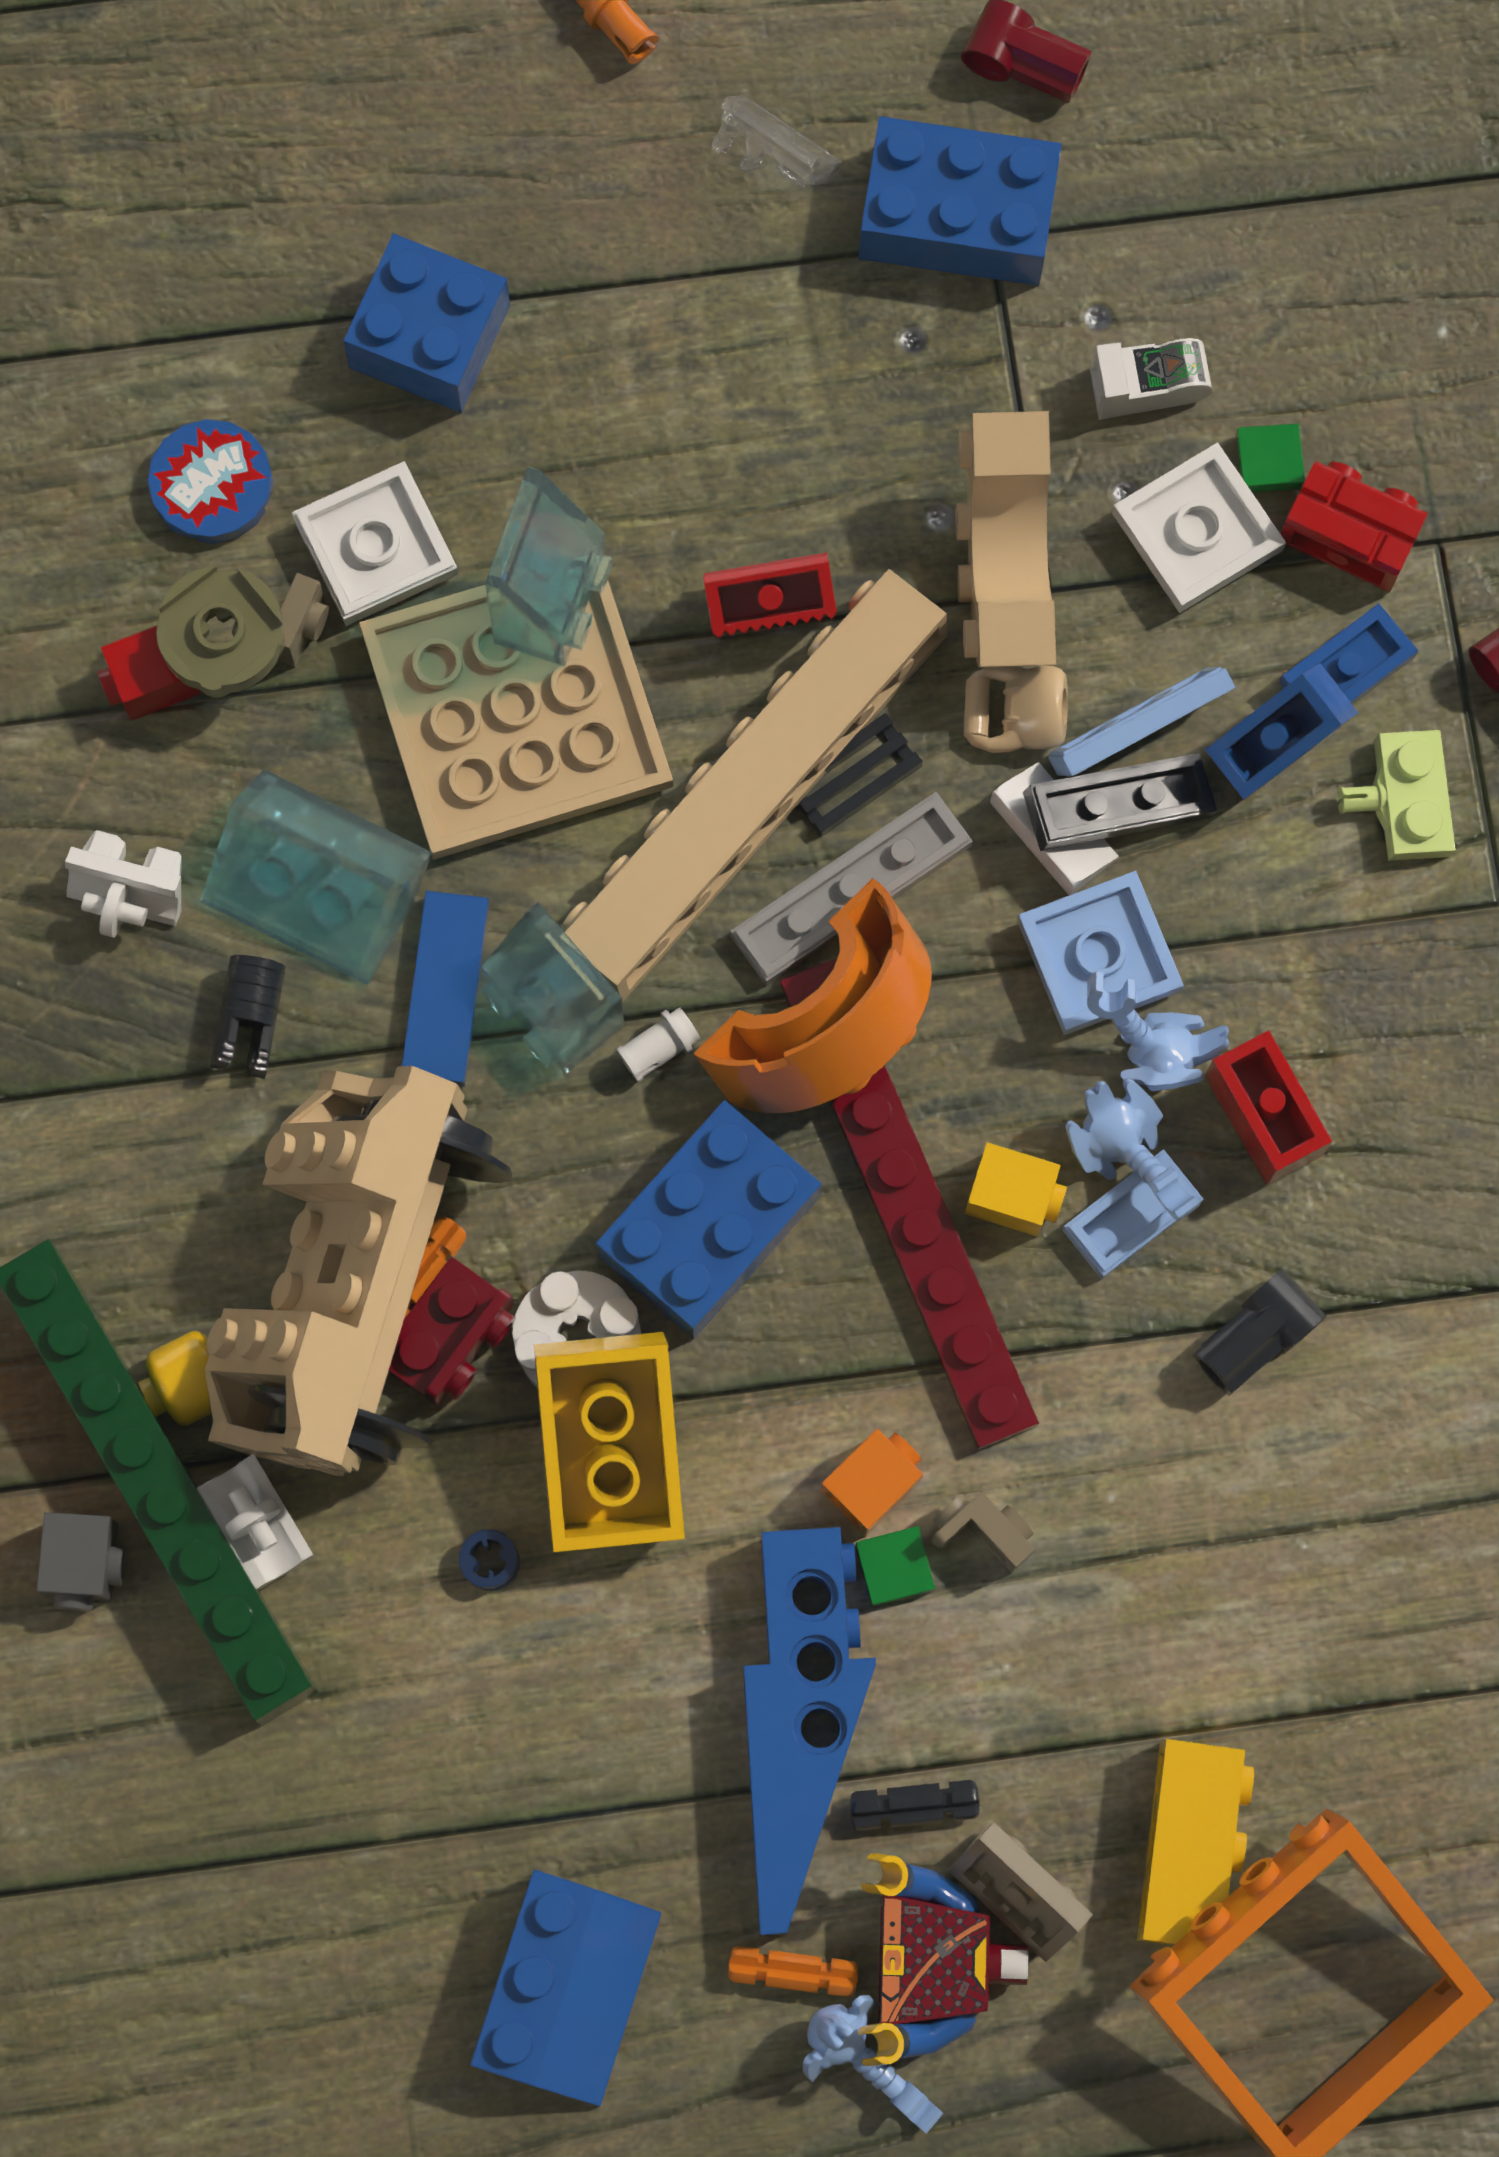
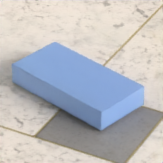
M1163 1149L1154 1157L1166 1169L1169 1167L1176 1169L1180 1175L1177 1179L1184 1190L1190 1196L1196 1197L1201 1204L1203 1201L1202 1196ZM1133 1172L1064 1225L1062 1231L1102 1280L1177 1221L1161 1205L1149 1185Z

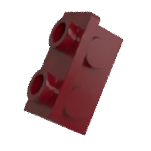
M451 1256L404 1319L388 1372L437 1408L440 1407L447 1396L456 1401L474 1379L478 1369L472 1366L471 1363L485 1344L493 1349L496 1348L511 1329L516 1319L510 1313V1310L515 1305L513 1296L503 1288L498 1290Z

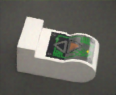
M1186 338L1156 346L1155 344L1126 348H1121V342L1097 345L1090 365V374L1099 420L1191 404L1204 399L1212 392L1204 344L1199 339Z

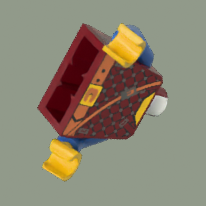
M870 1853L867 1855V1860L878 1861L883 1870L882 1879L877 1885L862 1883L861 1885L862 1890L867 1893L883 1895L881 1896L878 2024L860 2027L858 2035L873 2034L877 2039L878 2052L875 2057L861 2060L864 2066H878L894 2063L901 2058L933 2054L972 2031L977 2013L988 2011L989 1984L1027 1985L1028 1946L1021 1944H990V1916L980 1914L975 1897L940 1872L906 1864L897 1856Z

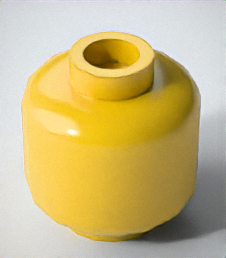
M191 1331L151 1351L147 1355L145 1366L149 1377L138 1383L156 1417L167 1412L173 1422L180 1426H188L212 1414L204 1371L209 1358L207 1351L208 1338L202 1332Z

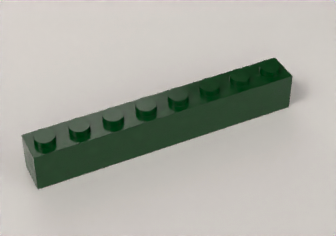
M47 1239L1 1266L0 1286L253 1719L264 1726L318 1693L319 1691L260 1590L258 1591L198 1491L197 1483L158 1417L152 1412L141 1388L60 1251L50 1239Z

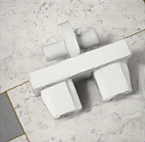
M98 830L93 832L83 849L70 848L65 860V868L69 872L66 890L67 897L82 901L81 910L101 915L100 934L115 938L122 922L143 927L146 919L176 927L181 914L182 863L179 852L156 847L149 849L143 866L123 861L126 856V843L117 835Z
M254 1454L224 1474L197 1488L258 1591L315 1557Z

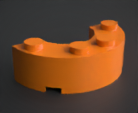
M874 878L828 921L839 936L840 952L833 971L818 990L799 1004L778 1013L753 1015L737 1010L693 1053L728 1101L741 1108L764 1114L788 1113L821 1105L843 1094H852L864 1088L871 1076L880 1070L901 1047L907 1045L915 1036L916 1026L925 1010L931 988L932 970L930 958L923 942L889 892Z

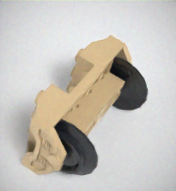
M415 1066L397 1067L394 1077L373 1079L340 1071L322 1072L317 1090L281 1124L279 1132L272 1137L265 1153L267 1171L262 1185L306 1201L304 1210L295 1219L291 1229L290 1242L293 1247L285 1272L279 1276L272 1290L271 1305L273 1310L224 1308L221 1318L214 1323L207 1339L209 1358L204 1370L213 1417V1425L208 1438L209 1442L250 1456L254 1454L257 1458L297 1468H312L336 1476H343L344 1473L358 1471L361 1460L384 1465H396L403 1448H431L432 1440L430 1436L415 1428L375 1413L447 1176L489 1183H503L511 1181L512 1178L511 1168L491 1155L493 1147L492 1136L480 1128L464 1122L467 1108L463 1103L465 1096L456 1083ZM268 1414L269 1418L267 1426L269 1427V1429L279 1434L263 1432Z

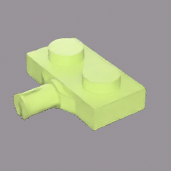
M1441 731L1379 733L1373 740L1377 766L1373 786L1339 787L1337 791V802H1340L1338 805L1339 813L1375 811L1385 831L1388 861L1450 857L1456 849Z

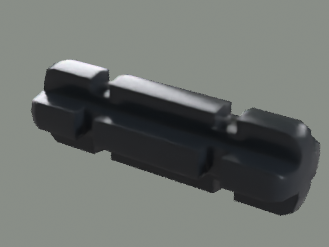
M972 1780L949 1782L948 1789H940L939 1783L887 1788V1795L880 1796L877 1794V1789L855 1791L851 1794L850 1798L851 1819L854 1828L859 1831L881 1829V1822L890 1821L891 1827L940 1823L943 1822L944 1815H952L953 1821L975 1819L980 1813L979 1791L975 1781Z

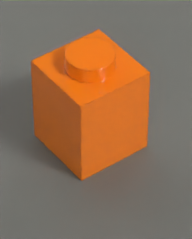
M877 1428L822 1482L820 1491L866 1537L921 1482L924 1474L916 1466L922 1461V1458L899 1434L894 1432L887 1438Z

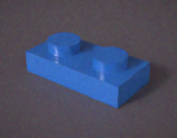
M1378 603L1282 675L1279 684L1285 688L1301 674L1321 663L1353 705L1413 660L1419 650L1380 603Z

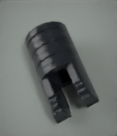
M230 956L210 1067L226 1070L234 1056L238 1027L253 1029L247 1057V1072L252 1077L265 1079L286 970L284 964L256 956Z

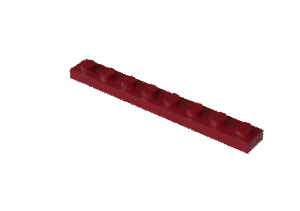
M837 958L780 980V987L789 1008L799 1004L820 988L833 971ZM884 1065L871 1076L864 1088L852 1094H843L829 1102L978 1451L1038 1427L1039 1421L887 1067Z

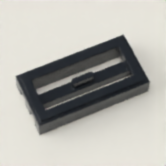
M886 713L861 729L824 770L826 772L824 775L883 735L887 742L810 796H805L797 805L821 837L922 767V759L916 752L913 753L908 747V741L901 732L898 733L895 730L892 720ZM897 753L902 760L822 817L817 810L820 806Z

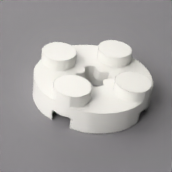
M579 1270L552 1273L545 1277L542 1283L532 1288L524 1297L516 1312L512 1331L517 1360L531 1383L536 1387L533 1344L567 1341L563 1335L559 1334L564 1324L573 1326L577 1319L589 1322L588 1332L596 1338L641 1334L637 1308L625 1291L618 1284L603 1275Z

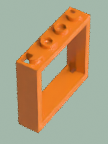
M1329 1809L1324 1810L1307 1826L1298 1823L1291 1831L1289 1836L1291 1841L1272 1858L1266 1857L1252 1864L1239 1880L1241 1886L1222 1903L1215 1902L1203 1908L1192 1919L1189 1926L1191 1931L1172 1948L1165 1947L1153 1953L1150 1958L1154 1963L1129 1985L1136 1996L1269 2157H1323L1494 2001L1353 1824ZM1344 1853L1443 1977L1277 2126L1176 2002L1337 1857Z

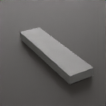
M934 792L732 929L730 937L763 983L768 986L839 937L828 921L872 878L882 884L894 900L971 848L973 841L939 794Z

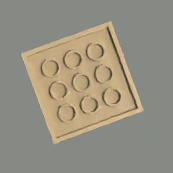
M599 551L359 622L433 860L673 787L671 771Z

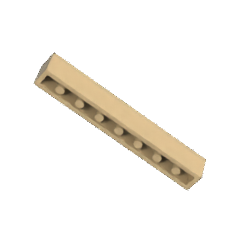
M888 569L876 583L869 580L858 589L848 605L850 613L836 628L831 625L825 627L817 635L808 649L807 654L810 658L795 674L787 671L776 681L767 696L769 704L754 720L751 717H746L735 727L726 742L728 750L714 765L707 762L694 773L685 788L687 796L672 812L669 809H664L652 820L644 834L646 842L631 858L627 855L620 857L611 866L603 879L602 884L605 888L590 904L585 901L578 904L564 920L561 931L564 934L559 939L565 957L621 1003L624 1002L826 773L824 770L852 738L871 723L947 637V613L892 570Z

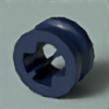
M481 1530L472 1534L463 1543L459 1552V1565L463 1575L475 1587L485 1591H498L507 1587L516 1578L520 1569V1555L516 1545L504 1533L496 1530ZM490 1543H497L503 1546L499 1556L506 1563L504 1570L499 1575L489 1570V1578L477 1575L480 1564L473 1557L475 1551L482 1545L490 1551Z

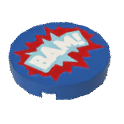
M210 419L183 425L164 438L151 458L148 475V485L154 508L169 529L181 536L184 534L189 538L198 539L199 542L211 544L239 538L256 526L266 511L265 507L269 502L270 494L272 495L274 483L266 451L255 437L231 422Z

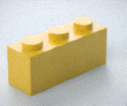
M1165 1739L1160 1742L1136 1941L1174 1946L1191 1931L1189 1926L1192 1919L1203 1908L1215 1902L1222 1903L1229 1897L1231 1872H1242L1246 1854V1833L1236 1832L1239 1805L1249 1807L1254 1784V1767L1244 1766L1245 1750Z

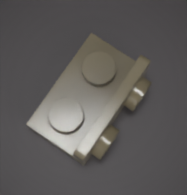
M994 1822L980 1833L948 1870L1045 1962L1070 1941L1093 1915L1078 1901L1075 1893L1067 1885L1056 1881L1028 1854L1027 1849L1018 1839L1006 1834Z

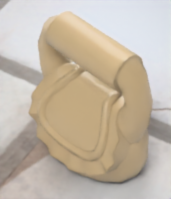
M1019 666L984 667L975 671L966 680L963 736L972 746L991 753H1004L1020 748L1031 750L1048 749L1059 746L1064 742L1068 717V686L1066 674L1062 669L1054 666H1037L1029 669ZM999 680L1006 683L1003 690L1005 695L1004 719L1001 721L1004 725V733L990 738L988 737L990 681Z

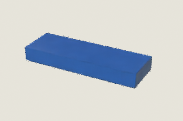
M426 891L402 1066H415L452 1081L458 1086L465 1087L490 903L489 898Z

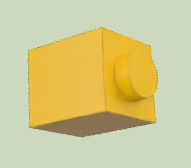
M987 1142L964 1214L1038 1237L1044 1220L1056 1223L1067 1189V1186L1056 1183L1061 1165Z

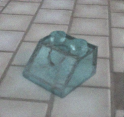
M539 902L524 914L482 965L484 981L488 984L482 990V994L503 1019L506 1020L514 1014L528 1030L529 1033L522 1039L534 1056L545 1067L555 1062L565 1074H568L624 1027L622 997Z

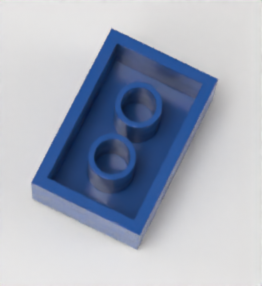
M879 116L861 227L858 259L1039 286L1046 253L1062 143Z
M724 1100L596 1242L597 1256L694 1340L820 1198L822 1183Z

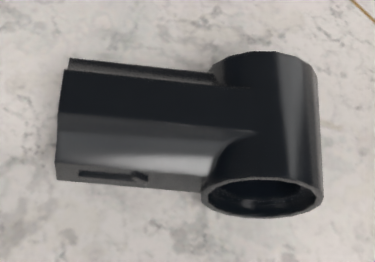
M1284 1269L1276 1273L1241 1305L1243 1310L1200 1345L1201 1347L1193 1354L1202 1371L1228 1396L1232 1395L1280 1351L1286 1354L1327 1317Z

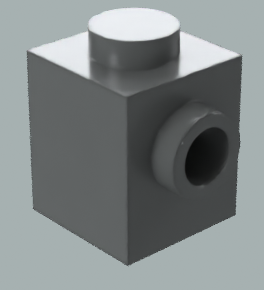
M44 1512L37 1592L46 1598H54V1609L91 1612L93 1611L94 1600L111 1601L112 1586L123 1585L126 1549L125 1547L116 1546L118 1523L110 1516Z

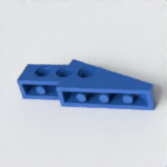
M841 1527L762 1532L761 1534L769 1664L747 1665L743 1667L760 1936L783 1935L788 1932L876 1666V1657L849 1659L850 1648H861L858 1608L846 1609L844 1583L856 1582L854 1543L842 1544ZM813 1581L825 1587L830 1597V1603L826 1610L817 1615H806L797 1609L794 1605L792 1594L801 1583ZM813 1646L827 1650L834 1661V1671L825 1680L818 1682L810 1681L803 1677L798 1671L796 1663L799 1654L804 1649ZM822 1712L833 1717L839 1732L837 1740L832 1745L817 1748L805 1741L801 1732V1723L808 1715Z

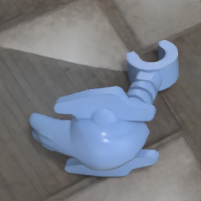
M1096 971L1090 975L1087 981V1007L1098 1017L1111 1019L1119 1032H1121L1122 1040L1126 1044H1131L1127 1055L1137 1068L1123 1070L1121 1072L1123 1080L1130 1078L1137 1084L1145 1085L1151 1091L1175 1089L1203 1081L1205 1077L1201 1070L1193 1068L1214 1059L1228 1048L1229 1041L1227 1036L1229 1029L1226 1025L1219 1026L1202 1034L1192 1035L1189 1031L1201 1029L1205 1025L1202 1018L1198 1015L1173 1012L1149 1013L1145 1020H1143L1134 1009L1136 1006L1135 980L1127 979L1120 991L1111 993L1103 991V972Z
M1129 1078L1123 1081V1087L1126 1091V1096L1123 1099L1114 1098L1109 1086L1103 1081H1098L1094 1087L1084 1091V1103L1088 1115L1083 1122V1128L1081 1129L1072 1120L1066 1124L1071 1149L1079 1165L1086 1173L1097 1171L1106 1179L1113 1180L1117 1172L1111 1162H1126L1149 1185L1165 1210L1176 1221L1182 1220L1200 1206L1199 1201L1184 1190L1177 1179L1180 1175L1173 1167L1166 1169L1144 1145H1141L1142 1141H1144L1150 1149L1157 1147V1125L1161 1121L1163 1114L1154 1100L1132 1079Z
M862 1995L852 2002L853 2006L848 2009L842 2004H833L816 2011L810 2019L807 2031L808 2044L813 2048V2051L803 2061V2073L814 2082L823 2069L850 2062L858 2073H862V2076L867 2081L871 2080V2084L876 2089L880 2088L891 2099L890 2102L927 2134L944 2113L930 2102L909 2081H904L894 2072L895 2069L890 2064L878 2066H864L861 2059L874 2058L877 2053L871 2047H866V2034L858 2035V2029L867 2025L868 2017L879 2006V2003L869 1995Z

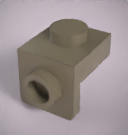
M296 573L280 609L283 617L285 646L283 652L278 656L277 662L281 661L296 667L307 640L316 641L321 635L329 614V606L324 605L325 599L320 581L300 573Z
M982 1491L970 1502L960 1494L933 1519L940 1530L933 1535L931 1542L939 1551L967 1526L1011 1573L1022 1565L1035 1551V1548L1027 1541L1034 1533L1021 1516L1008 1505L1000 1511Z

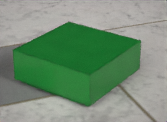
M1299 423L1237 428L1235 437L1239 474L1251 492L1297 490L1302 488L1305 482Z
M919 1526L855 1543L871 1607L935 1591Z

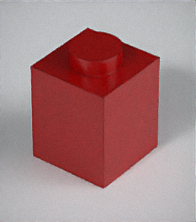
M157 625L101 647L108 667L97 671L110 706L123 702L130 721L201 694L199 689L189 687L180 681L167 667L157 644Z

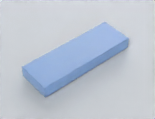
M1206 667L1050 752L1051 755L1048 758L1057 776H1074L1236 687L1226 668Z

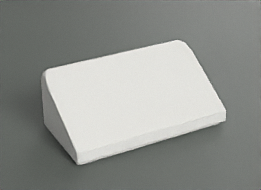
M1038 762L992 792L990 803L1068 895H1072L1114 863L1119 856L1105 839L1040 851L1022 793L1029 785L1054 781Z

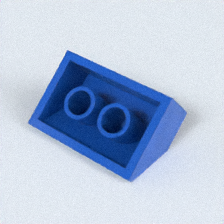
M534 1869L470 2066L601 2106L662 1912Z

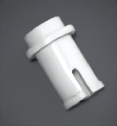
M680 1007L672 1013L664 1010L660 1013L663 1018L625 1045L616 1048L619 1057L638 1083L644 1079L643 1077L683 1050L687 1054L693 1052L694 1050L691 1045L701 1039L697 1030Z

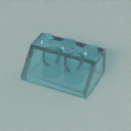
M264 769L233 800L200 902L368 985L375 976L415 901L432 852Z

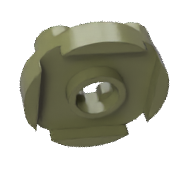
M216 566L196 569L181 577L168 589L159 608L160 616L156 630L158 647L170 671L184 684L199 689L204 694L214 698L224 697L230 692L242 691L258 683L272 670L285 646L282 613L278 601L270 588L260 578L250 572L237 569L238 572L217 570ZM214 617L222 623L232 618L237 622V625L231 630L233 638L226 643H222L219 640L213 643L207 641L205 638L210 633L207 622Z

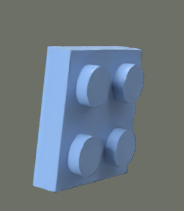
M1136 871L1018 915V925L1064 1035L1107 1020L1093 1014L1087 1007V981L1090 975L1096 971L1104 973L1103 991L1118 992L1124 987L1127 979L1135 980L1136 1006L1134 1009L1181 992L1184 987Z

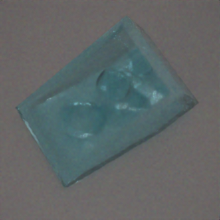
M529 466L527 467L485 582L494 644L565 666L571 649L582 650L586 642L593 615L585 612L592 591L603 592L611 571L613 557L605 555V533L541 470Z

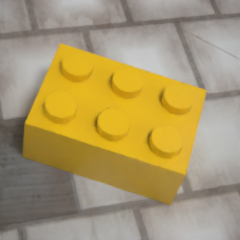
M656 1332L533 1344L553 1552L685 1539L669 1352L664 1333Z

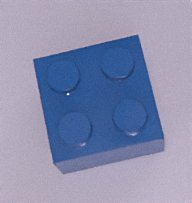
M393 233L343 340L349 368L462 413L510 308L507 278Z

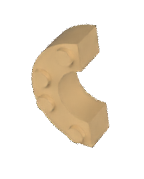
M1049 411L973 413L970 431H958L959 469H968L967 503H956L955 509L956 539L968 540V565H958L957 568L958 602H970L971 620H964L963 622L964 657L976 658L978 667L1056 665L1055 603L1052 600L1047 553V499L1051 475Z

